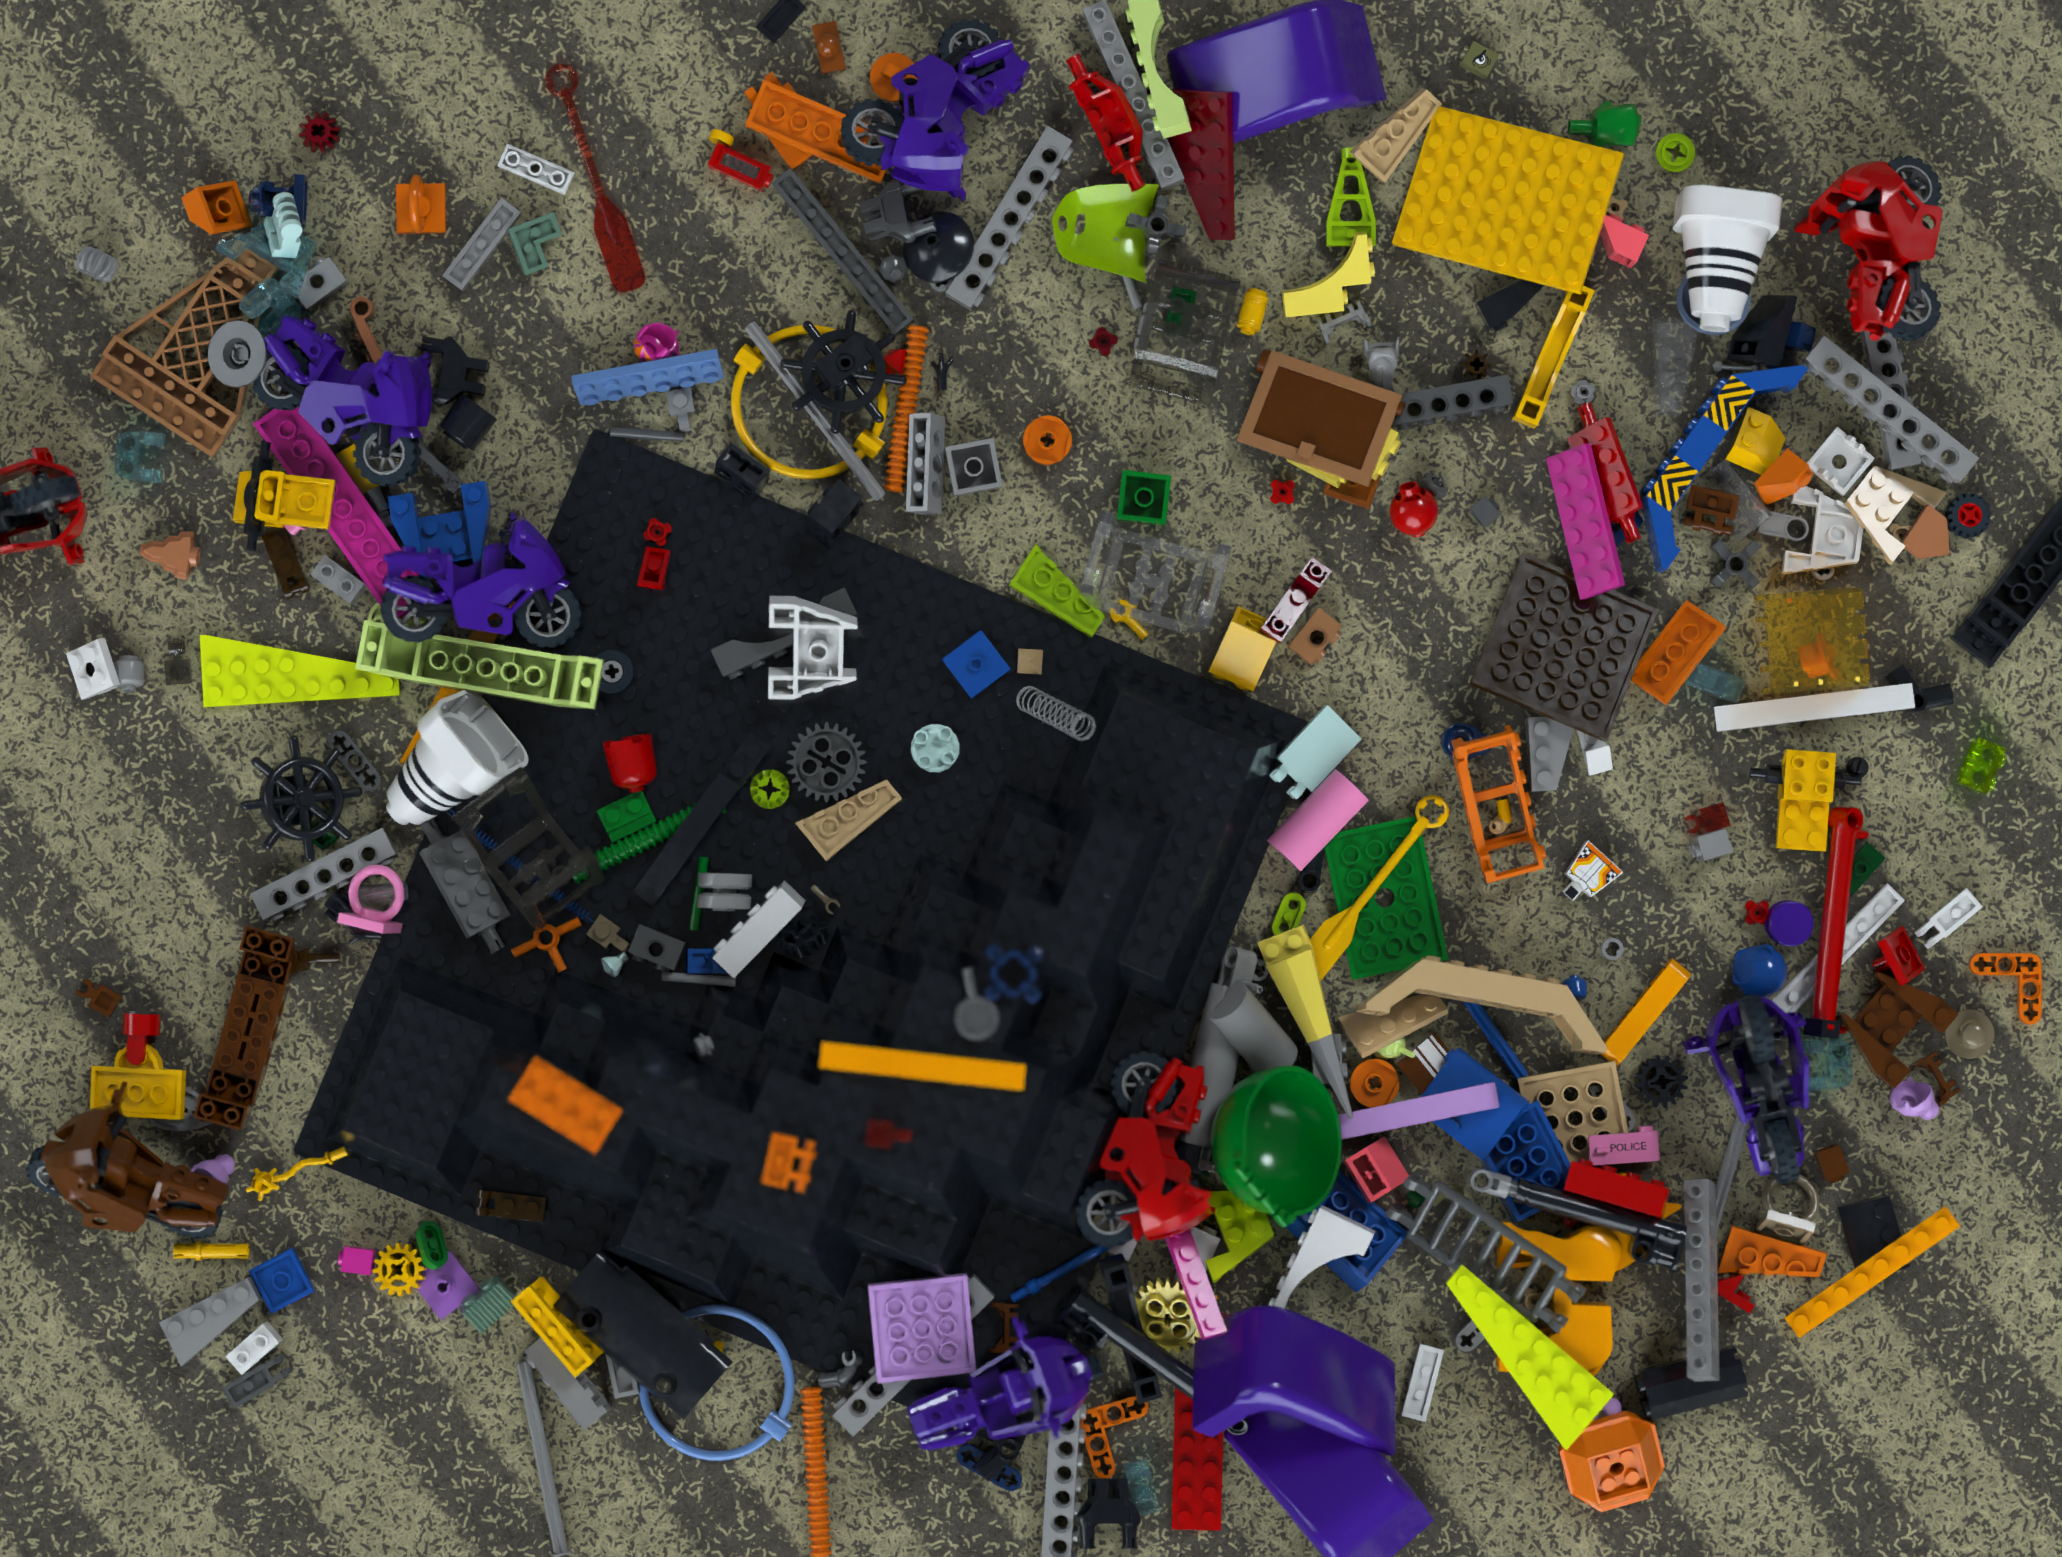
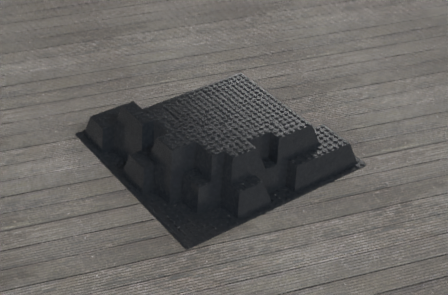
M594 429L547 539V542L553 548L563 566L565 575L562 578L570 582L567 588L575 595L579 602L581 610L579 628H577L575 635L567 640L565 644H560L553 648L539 647L530 643L521 635L514 618L512 632L507 635L503 646L557 655L596 658L600 653L607 650H618L625 653L633 663V681L625 691L617 694H608L598 690L595 709L557 707L486 694L482 695V698L487 701L523 745L528 755V764L507 784L484 795H474L434 818L444 837H449L464 830L511 915L495 924V930L506 947L491 954L482 935L476 934L468 939L465 937L419 854L420 851L431 844L425 834L403 885V905L398 914L390 920L402 923L401 933L383 934L294 1147V1152L304 1158H321L325 1156L326 1151L330 1153L345 1146L348 1151L347 1156L333 1161L332 1165L329 1163L321 1165L580 1272L603 1249L618 1263L624 1264L633 1270L680 1312L693 1307L711 1304L728 1305L748 1311L762 1319L776 1332L786 1347L790 1359L824 1373L837 1372L838 1369H844L845 1364L842 1361L844 1351H861L863 1362L860 1366H857L853 1378L848 1382L855 1385L860 1379L865 1381L870 1376L868 1371L875 1365L868 1284L935 1276L944 1277L946 1275L966 1273L970 1278L975 1274L994 1294V1298L990 1302L1014 1303L1010 1294L1026 1286V1282L1033 1278L1038 1279L1096 1246L1080 1230L1077 1223L1076 1207L1080 1196L1083 1195L1087 1187H1091L1097 1181L1101 1182L1107 1179L1105 1176L1106 1170L1100 1164L1102 1156L1118 1119L1128 1118L1129 1116L1120 1109L1112 1095L1111 1079L1114 1069L1118 1067L1121 1060L1128 1058L1130 1054H1138L1140 1052L1158 1054L1159 1057L1166 1059L1168 1062H1171L1173 1057L1181 1060L1207 997L1210 983L1214 980L1269 846L1267 839L1274 833L1289 797L1286 791L1295 782L1288 773L1280 783L1278 781L1275 782L1269 774L1280 764L1276 757L1308 724V721L1097 634L1090 638L1063 620L844 531L829 549L806 532V519L808 515L759 495L753 500L730 483L618 437H611L610 434L601 430ZM652 518H657L663 524L669 523L672 527V531L666 537L667 542L664 546H658L656 542L644 539L643 534L647 531L649 520ZM646 546L670 550L666 584L662 590L637 586ZM845 587L858 616L857 629H844L843 668H856V681L823 689V691L801 695V697L796 699H768L769 667H793L794 646L788 648V653L782 657L775 659L774 656L765 659L766 664L756 669H752L751 666L743 669L744 674L730 680L729 676L726 678L722 676L711 649L731 640L748 643L770 642L786 637L794 632V628H769L770 596H795L819 604L823 597ZM555 597L552 604L553 609L563 605L562 602ZM533 603L530 611L539 612L535 603ZM564 609L557 612L556 615L565 621L566 611ZM529 616L533 626L541 619L540 616ZM555 620L551 621L553 631L562 626L561 623ZM543 622L537 630L549 632L547 623ZM982 630L1011 670L971 699L942 659ZM1018 649L1043 650L1041 675L1017 673ZM610 665L609 670L605 673L610 675L611 679H614L615 674L619 673V669H615L613 665ZM1026 686H1033L1045 694H1049L1061 702L1075 707L1077 710L1094 718L1096 725L1094 733L1089 739L1080 741L1021 711L1016 703L1018 693ZM1029 689L1025 690L1020 697L1021 707L1023 696ZM1035 690L1028 692L1025 696L1024 706L1026 709H1028V699ZM1036 694L1030 700V708L1033 706V703L1037 698ZM1045 701L1042 703L1040 710L1043 708ZM1056 706L1053 708L1051 715L1054 713ZM1061 709L1058 711L1056 718L1060 715ZM1067 711L1064 713L1062 720L1065 718ZM1085 717L1084 726L1079 732L1075 733L1076 735L1082 734L1087 729V717ZM1083 718L1078 721L1075 731L1081 727ZM1090 720V727H1089L1088 731H1087L1084 735L1080 736L1079 738L1086 737V736L1090 733V731H1091V729H1092V721H1091V720ZM826 722H828L830 729H833L835 724H838L840 732L845 727L848 728L846 734L848 737L851 734H855L853 742H862L861 746L857 748L858 751L866 752V754L860 756V760L867 761V764L860 765V769L866 773L858 774L857 776L862 783H853L856 791L848 788L846 790L848 797L839 793L838 801L832 795L828 802H825L822 795L818 801H815V793L806 797L808 790L806 788L798 791L801 783H792L796 774H788V771L793 769L794 766L787 764L788 760L794 759V756L790 755L788 751L796 750L792 741L801 742L798 734L800 733L806 737L808 735L806 732L807 727L814 732L815 724L824 729ZM930 724H941L949 727L957 736L959 742V755L956 762L949 769L941 772H928L920 768L911 754V742L914 734L922 727ZM651 733L657 774L651 783L644 785L643 793L657 820L655 823L658 824L659 820L662 819L664 821L667 816L673 817V813L679 814L680 810L683 809L685 811L687 810L686 807H693V804L699 801L719 772L723 770L751 733L770 747V750L756 767L757 770L726 806L727 812H721L678 872L672 884L665 890L654 906L650 905L633 891L669 842L667 838L664 839V843L658 842L657 846H650L649 850L643 849V853L637 852L635 857L631 855L628 860L623 859L622 863H615L616 866L614 867L608 866V870L602 869L601 873L596 872L594 873L595 876H588L587 880L581 879L579 884L574 881L568 869V864H575L576 860L581 861L584 856L588 858L590 853L596 854L597 850L602 851L603 847L607 846L608 848L612 843L597 810L632 794L629 788H619L612 782L603 742L609 740L613 742L620 741L622 737ZM820 739L816 742L818 752H826L828 750V740ZM811 750L808 751V755L823 763V769L829 766L843 775L846 774V770L831 762V756L825 759ZM842 751L837 755V761L841 765L848 764L851 759L847 751ZM808 760L804 763L803 769L806 773L812 774L816 771L817 764L813 760ZM772 769L786 777L790 792L787 800L781 806L774 809H766L755 803L751 796L750 786L753 778L758 773ZM830 772L825 776V783L828 786H834L838 782V776L834 772ZM770 778L767 786L759 787V789L767 792L768 800H770L772 792L781 790L773 787L772 778ZM884 780H888L903 800L828 861L822 857L795 824ZM453 812H455V815H454L453 819L456 818V817L458 816V814H460V816L458 817V819H457V821H456V822H458L457 824H455V820H454V821H451V818H452V816H453V814H454ZM466 819H468L466 824L464 825L465 828L471 822L468 830L472 828L473 825H475L471 832L472 835H470V831L466 832L467 828L462 829L463 825L459 826V823L461 825L465 822ZM477 828H479V829L477 830L475 836H476L480 831H482V833L480 834L479 838H478V836L474 838V837H473V836H474V833H473V832H474ZM488 836H490L486 843L487 846H485V842L481 843V840L483 842ZM492 839H493V841H492L490 847H491L495 842H497V844L495 845V847H494L493 850H495L499 845H501L500 848L498 849L497 853L504 847V850H503V852L501 853V855H500V853L496 855V850H495L494 852H492V848H491V849H488V846H489L488 843H489ZM510 853H512L511 856H510V858H509V860H508V861H510L514 856H516V857L514 858L512 864H513L517 859H519V861L517 862V864H516V866H515V867H517V868L514 869V865L510 866L511 861H510L509 863H507V859H506V860H503V857H504V859H505ZM699 857L709 858L707 873L752 875V887L750 889H736V894H748L751 896V909L757 903L761 905L766 900L764 896L773 886L777 888L785 880L806 900L802 909L791 920L800 919L802 916L804 919H807L809 916H813L814 919L820 917L821 921H824L829 937L826 938V944H820V950H812V955L808 954L803 958L796 955L794 959H791L790 955L783 957V954L779 953L775 944V937L778 936L776 934L736 976V986L730 987L663 982L662 972L664 971L656 969V963L649 960L645 964L632 959L633 954L629 953L628 950L626 954L629 960L623 963L618 976L613 978L604 971L601 959L618 956L622 951L612 943L606 949L586 935V933L594 924L588 918L595 922L598 916L602 914L621 928L617 935L631 944L639 924H642L686 942L676 970H669V972L686 973V949H713L723 938L727 941L733 935L730 931L739 921L744 923L750 917L747 913L751 909L712 911L713 908H702L699 931L689 930ZM525 864H527L525 869L523 870L524 874H521L522 870L518 872V868L520 870ZM529 867H530V869H529L527 875H528L532 870H534V872L532 873V875H531L530 878H532L536 873H538V874L536 875L534 881H535L539 876H541V878L539 879L538 883H537V881L533 883V882H532V881H533V878H532L531 880H529V876H528V877H525V874H526L525 871H526ZM547 881H549L545 889H547L551 884L552 886L549 892L554 887H556L552 894L554 896L551 897V893L547 894L548 889L546 891H543L544 887L540 888V885L542 887ZM813 885H816L830 899L833 898L839 902L840 907L835 902H831L828 905V909L834 914L826 911L825 904L811 890ZM705 888L704 893H713V888ZM563 892V895L560 898L561 902H558L559 898L556 900L554 899L555 896L557 898ZM566 895H567V897H566L564 903H565L569 898H571L567 906H569L573 901H574V903H573L571 909H572L576 904H578V906L576 907L575 911H574V909L571 910V911H569L570 906H569L568 908H566V904H565V905H562V902H563L562 899H563ZM531 903H536L545 924H550L555 928L576 918L577 913L579 915L585 909L582 916L583 919H580L581 915L578 916L582 926L560 936L559 944L556 946L565 963L566 970L558 973L548 951H543L539 948H535L517 958L513 956L511 949L533 939L536 926L526 908ZM548 930L543 931L540 935L541 942L545 945L552 942V933ZM655 942L651 945L650 952L653 956L659 957L663 952V947L660 943ZM992 944H996L1003 950L1001 953L1004 956L1009 951H1020L1023 956H1026L1027 950L1037 946L1043 952V955L1037 963L1034 961L1031 964L1036 969V980L1030 985L1032 987L1036 986L1041 993V998L1035 1003H1031L1024 997L1026 995L1024 992H1021L1017 997L1007 996L1001 991V996L991 1001L995 1005L999 1016L995 1031L989 1037L981 1040H972L963 1036L955 1023V1013L958 1006L968 998L962 969L973 967L977 994L980 997L987 998L984 995V991L990 984L992 986L995 984L991 978V967L996 962L995 960H990L985 950ZM1015 956L996 972L1012 991L1031 975ZM688 973L732 977L729 973ZM979 1000L968 1002L959 1014L961 1027L973 1036L986 1034L991 1029L995 1020L992 1008ZM699 1034H703L704 1037H710L714 1045L711 1057L705 1056L700 1058L693 1040L698 1038ZM822 1042L1026 1065L1023 1090L819 1068ZM535 1056L623 1109L596 1154L508 1100ZM1140 1068L1135 1071L1143 1078L1147 1068ZM1151 1069L1149 1078L1153 1080L1159 1074ZM1131 1073L1126 1083L1138 1082L1133 1073ZM1126 1088L1131 1098L1134 1095L1135 1088ZM773 1132L797 1137L796 1148L804 1149L806 1140L816 1142L814 1148L816 1155L815 1159L811 1161L809 1170L811 1177L809 1183H806L805 1192L794 1190L797 1180L789 1179L787 1189L762 1183ZM794 1156L791 1171L799 1172L802 1158ZM1124 1158L1117 1159L1115 1162H1120ZM477 1190L547 1197L544 1222L475 1215V1207H478L479 1203ZM1109 1196L1101 1197L1102 1201L1107 1203ZM489 1199L488 1208H495L496 1199ZM1098 1200L1093 1205L1092 1211H1096L1097 1208L1103 1211V1207ZM1100 1255L1042 1287V1291L1033 1296L1030 1294L1016 1302L1019 1304V1308H1010V1312H1019L1017 1319L1025 1324L1028 1336L1024 1337L1025 1340L1036 1337H1053L1066 1340L1069 1330L1060 1323L1056 1325L1052 1323V1318L1058 1308L1075 1291L1081 1288L1086 1292ZM989 1303L971 1320L976 1370L1006 1352H989V1348H993L1003 1336V1318L994 1307L989 1306ZM722 1314L694 1317L698 1321L777 1353L772 1343L760 1330L742 1319ZM1010 1318L1009 1337H1018L1012 1318ZM1009 1343V1346H1015V1343ZM1027 1351L1023 1352L1028 1362L1032 1360L1030 1353ZM1014 1360L998 1370L1001 1374L1018 1368L1019 1365ZM971 1373L911 1379L891 1400L908 1407L913 1402L946 1387L948 1389H967L971 1387L968 1379ZM873 1382L870 1385V1390L875 1394L883 1392L884 1387L881 1383ZM1030 1412L1015 1418L1018 1425L1032 1422L1034 1414ZM986 1428L977 1431V1436L994 1442L993 1439H989ZM1026 1435L1015 1436L1020 1449ZM1006 1442L1002 1445L1014 1451L1013 1443Z

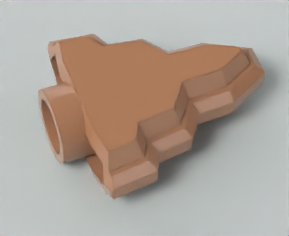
M181 531L178 536H168L163 542L151 541L140 545L139 554L151 562L160 563L164 570L173 572L175 578L188 581L191 568L198 567L201 549L194 546V532Z

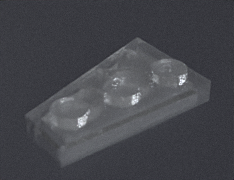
M1724 459L1707 473L1712 489L1741 495L1736 519H1725V525L1734 526L1733 534L1730 538L1733 546L1739 544L1773 516L1732 462Z

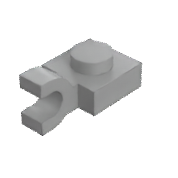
M691 387L667 391L670 416H678L681 432L691 431L688 414L695 413Z

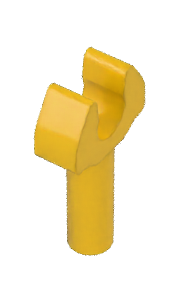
M1120 599L1119 603L1125 608V613L1118 615L1115 610L1110 608L1111 619L1115 623L1125 622L1143 640L1149 633L1132 616L1131 610L1133 605L1128 601Z

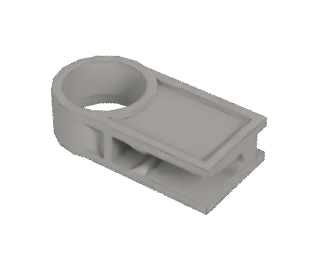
M1765 509L1761 511L1757 533L1797 542L1804 539L1809 532V525L1804 518ZM1793 520L1802 522L1805 532L1800 538H1793L1788 534L1787 526L1789 522Z

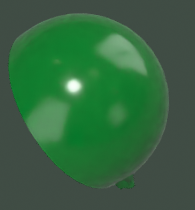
M1297 1066L1266 1068L1247 1076L1227 1093L1220 1103L1213 1120L1211 1152L1215 1168L1221 1180L1237 1199L1255 1210L1271 1214L1280 1227L1284 1228L1289 1223H1293L1296 1216L1307 1214L1317 1208L1328 1196L1335 1183L1342 1150L1340 1122L1329 1092L1315 1075Z

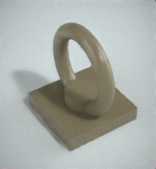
M1800 1174L1799 1180L1793 1181V1183L1805 1189L1810 1200L1807 1213L1798 1218L1792 1212H1776L1772 1205L1771 1196L1779 1183L1776 1181L1775 1176L1770 1178L1762 1191V1206L1765 1213L1757 1221L1754 1231L1803 1245L1814 1233L1816 1223L1812 1221L1817 1216L1820 1206L1819 1195L1812 1182Z

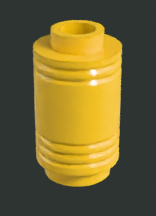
M1249 288L1248 292H1245L1236 325L1241 329V333L1254 336L1255 332H1260L1268 302L1267 292L1255 288Z

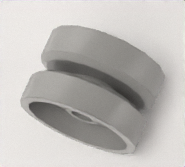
M698 873V886L701 888H713V893L698 894L697 908H713L712 911L751 909V896L748 894H736V889H750L752 887V875Z

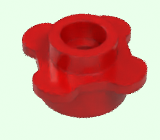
M1273 480L1271 482V488L1273 489L1272 496L1270 497L1271 502L1274 504L1279 502L1292 504L1294 502V496L1292 495L1295 487L1294 482L1291 480L1287 482Z
M652 518L649 520L647 531L643 534L646 541L652 540L658 546H664L667 542L666 537L672 531V527L669 523L663 524L657 518Z
M1764 900L1761 902L1747 901L1745 904L1747 909L1745 922L1749 925L1753 923L1764 925V921L1769 916L1768 902Z

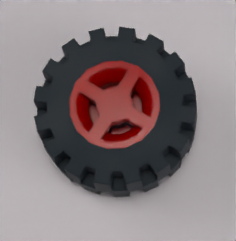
M1966 493L1957 496L1946 507L1945 516L1949 526L1948 529L1954 532V535L1962 538H1972L1982 534L1991 523L1990 516L1992 511L1989 510V503H1986L1985 499L1977 494Z

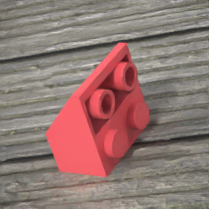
M1614 214L1605 215L1600 237L1608 258L1632 268L1638 261L1649 235L1644 233L1645 229L1638 225L1632 224L1629 226L1622 223L1623 219Z
M1385 1136L1343 1161L1368 1204L1404 1183L1409 1176Z

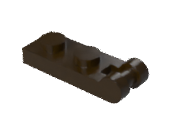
M280 528L261 536L286 599L293 598L294 594L301 591L302 593L310 591L286 528ZM296 576L298 582L290 585L288 579Z
M477 1190L479 1203L478 1207H475V1215L544 1222L547 1197ZM489 1199H496L495 1208H488Z

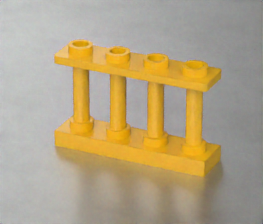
M541 1276L516 1296L511 1303L570 1373L576 1377L592 1364L603 1351L577 1329V1326L553 1306L560 1298V1295L545 1277Z

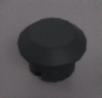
M1861 757L1850 759L1846 767L1849 775H1861V777L1867 774L1869 768L1866 760Z

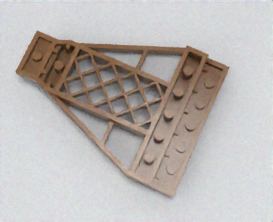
M237 239L225 259L215 265L211 271L118 335H114L101 354L103 357L90 377L214 458L241 418L248 385L240 387L236 409L233 412L206 394V390L215 376L211 368L205 374L203 363H208L209 361L208 358L202 359L200 346L209 345L211 340L199 342L197 329L210 327L211 337H213L215 334L214 326L231 321H245L254 323V326L260 330L268 292L267 286L280 267ZM199 288L174 326L159 317V314ZM224 289L238 299L226 302ZM220 290L222 303L209 305L207 292ZM204 298L205 306L198 307ZM240 303L243 316L230 318L227 306ZM244 303L251 307L247 314ZM223 307L226 319L213 322L210 309ZM206 310L209 323L196 325L193 313ZM152 319H156L168 327L170 332L154 356L150 358L126 342L125 339ZM190 319L192 326L184 328ZM193 330L195 343L182 346L180 333ZM177 339L178 347L170 348ZM196 347L198 360L186 363L183 350ZM179 351L181 364L168 366L166 353ZM199 364L202 377L189 380L187 367ZM182 368L185 380L170 370ZM201 382L197 388L192 386L191 383Z

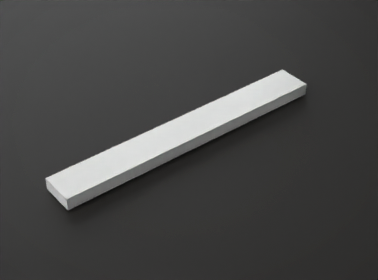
M1912 683L1717 706L1714 707L1717 732L1913 709L1915 708Z
M1888 883L1846 924L1842 964L1905 901ZM1818 953L1772 999L1785 1013L1796 1012L1813 995Z

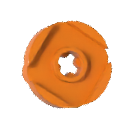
M1045 415L1035 419L1026 427L1023 435V445L1027 455L1033 461L1042 465H1053L1061 462L1068 455L1072 446V435L1068 426L1060 418ZM1046 434H1051V439L1055 440L1054 444H1050L1049 447H1045L1044 442L1040 441L1041 437H1046Z
M1377 1058L1366 1059L1359 1063L1352 1071L1350 1090L1355 1099L1364 1106L1371 1108L1383 1106L1390 1103L1398 1093V1075L1394 1067L1388 1062ZM1378 1076V1082L1381 1083V1087H1375L1371 1090L1368 1080Z

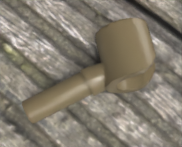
M816 885L811 887V890L825 904L826 911L834 914L828 909V905L831 902H835L840 907L839 902L836 899H830Z

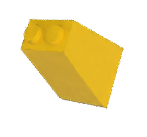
M1237 606L1208 672L1213 673V676L1219 680H1228L1235 683L1236 687L1241 690L1254 691L1276 644L1275 640L1260 630L1267 618Z

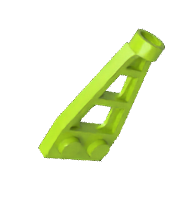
M1354 147L1341 149L1342 162L1326 221V247H1350L1354 233L1365 232L1367 238L1371 237L1372 247L1376 246V220L1363 167L1349 153ZM1347 160H1356V161L1353 162V163H1349ZM1345 177H1357L1359 184L1358 194L1343 193ZM1355 200L1360 204L1362 219L1360 221L1341 220L1340 212L1345 201Z

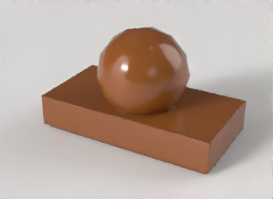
M836 21L812 25L822 75L846 70Z

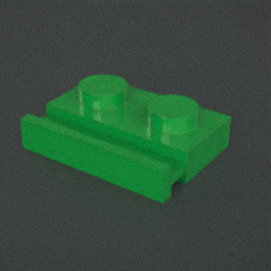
M643 791L634 792L597 810L612 843L657 822Z

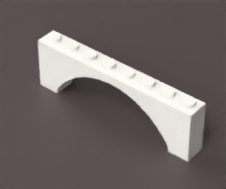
M1323 1205L1319 1210L1314 1209L1308 1220L1312 1224L1309 1232L1303 1231L1298 1241V1245L1301 1246L1298 1255L1292 1254L1287 1267L1291 1268L1287 1277H1281L1276 1288L1280 1290L1277 1299L1272 1298L1268 1306H1277L1285 1309L1294 1288L1317 1267L1343 1256L1353 1254L1364 1256L1376 1231Z

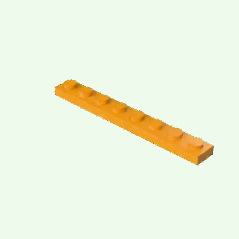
M1945 1205L1785 1316V1320L1799 1338L1958 1229L1961 1226Z

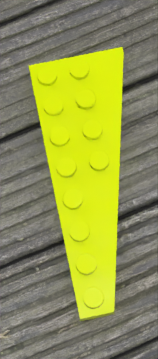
M200 635L204 707L401 696L400 679L355 669L356 663L215 636Z
M1461 1264L1446 1281L1447 1286L1560 1444L1568 1450L1612 1398L1614 1393Z

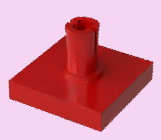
M1904 926L1894 929L1877 942L1884 956L1873 959L1872 964L1873 967L1884 964L1876 968V972L1883 973L1891 969L1899 985L1902 986L1925 970Z

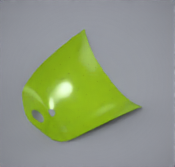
M1128 183L1094 185L1066 194L1052 217L1053 232L1058 252L1063 258L1072 263L1147 283L1144 256L1146 247L1145 235L1142 229L1125 227L1130 213L1148 218V213L1152 210L1159 184H1146L1135 192H1131ZM1084 213L1085 228L1080 235L1075 234L1077 216ZM1060 216H1064L1067 220L1065 231H1061L1058 226Z

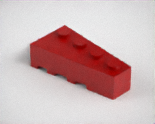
M1581 1158L1578 1159V1162H1571L1564 1187L1565 1191L1663 1219L1671 1192L1669 1188H1665V1182L1651 1179L1650 1183L1640 1180L1641 1175L1627 1172L1626 1176L1616 1174V1168L1603 1165L1602 1169L1592 1167V1161Z

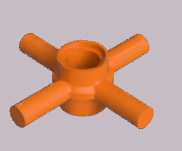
M535 902L527 905L526 908L536 926V930L534 931L533 939L511 949L513 956L517 958L535 948H539L540 950L548 951L558 973L566 970L565 963L556 946L559 944L560 936L582 926L579 918L576 917L555 928L550 924H545ZM545 930L550 931L553 936L552 942L548 945L543 944L540 940V935Z

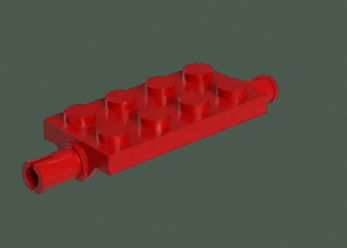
M1592 403L1583 404L1582 408L1581 406L1577 408V411L1580 414L1584 428L1567 438L1569 446L1572 449L1585 443L1591 444L1610 525L1613 523L1620 524L1626 543L1635 542L1636 538L1637 540L1641 538L1634 521L1635 512L1643 508V504L1612 420L1609 417H1605L1598 421Z

